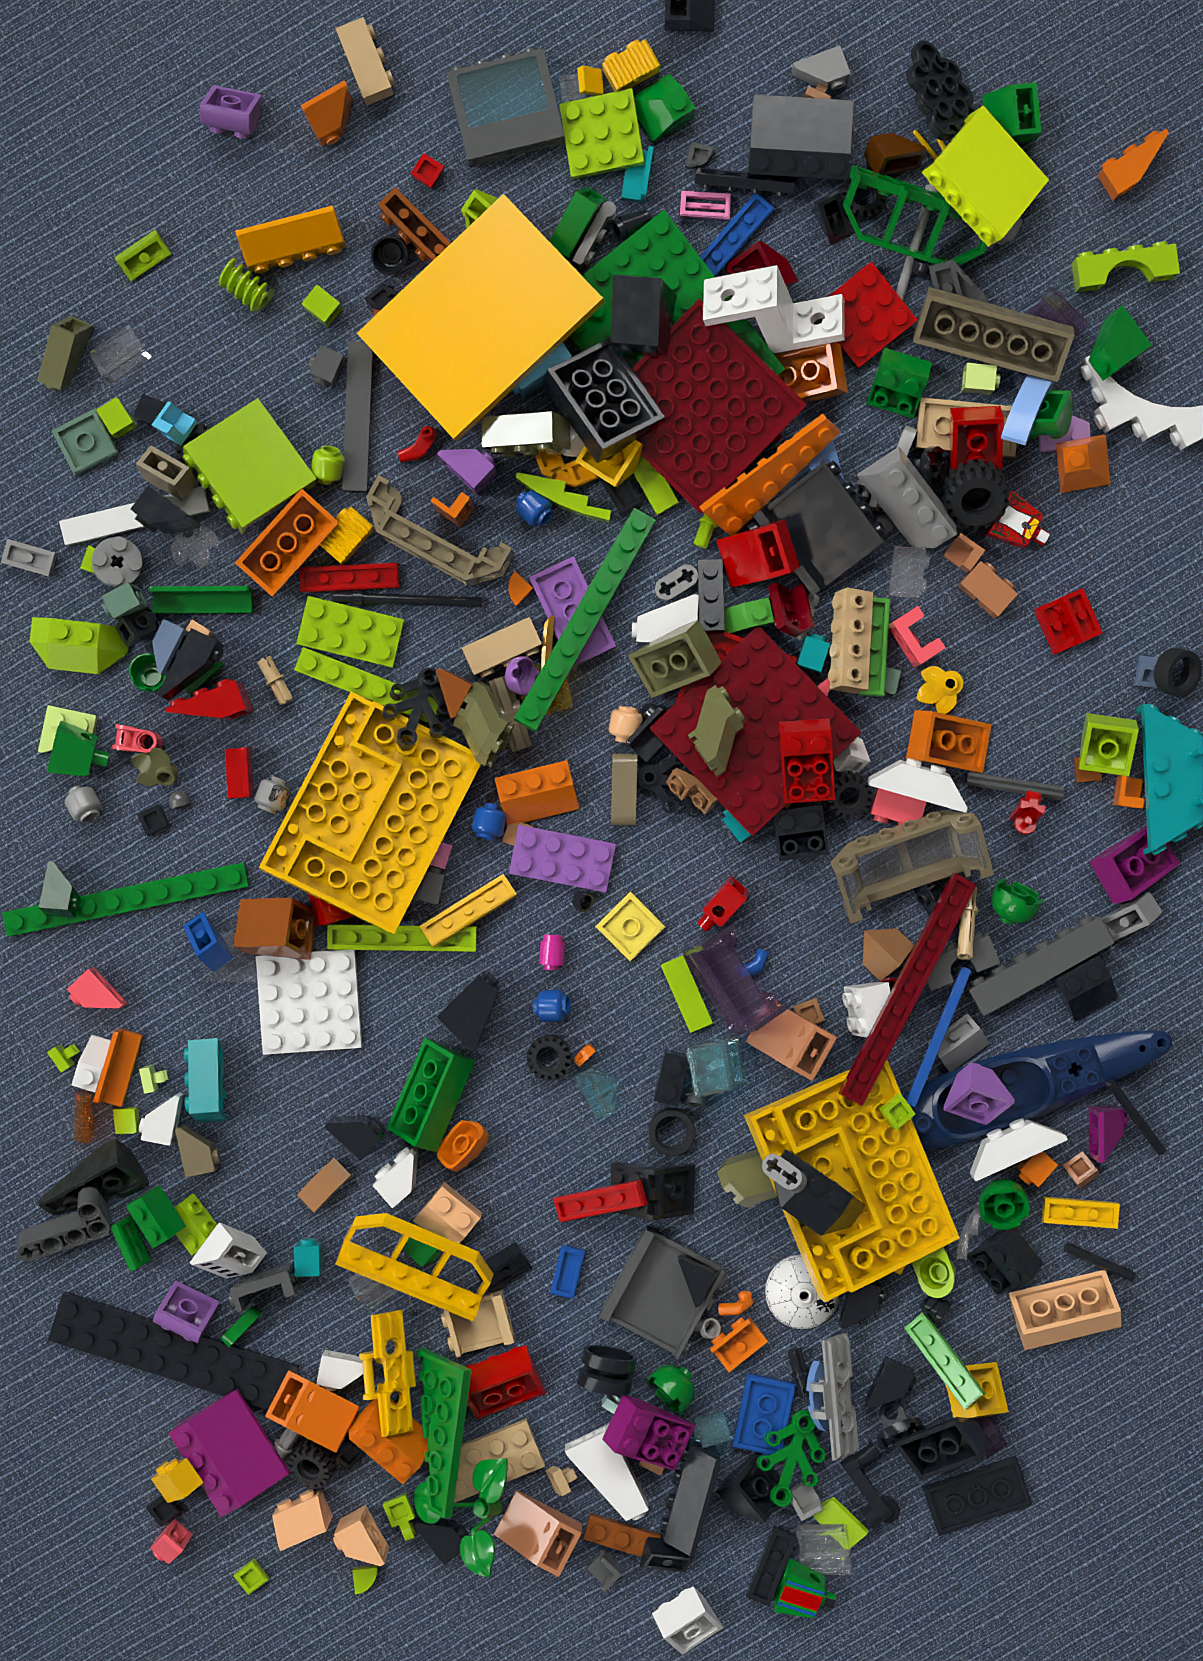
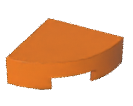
M516 571L512 574L508 586L509 595L513 603L518 606L533 590V587Z
M587 1043L573 1058V1061L580 1067L596 1051V1048L591 1043Z

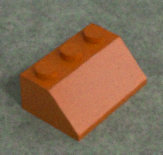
M567 760L495 778L502 810L506 815L507 825L529 822L580 809Z
M374 1399L353 1420L348 1430L349 1439L401 1484H404L421 1467L425 1459L424 1452L428 1451L427 1438H423V1427L413 1417V1431L386 1437L381 1436L378 1399ZM391 1399V1403L396 1405L397 1403Z

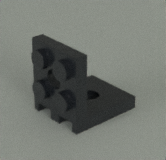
M611 1162V1185L641 1179L648 1203L644 1206L615 1211L614 1213L652 1221L694 1214V1164L687 1163L651 1168L624 1162ZM675 1186V1194L673 1196L672 1191Z

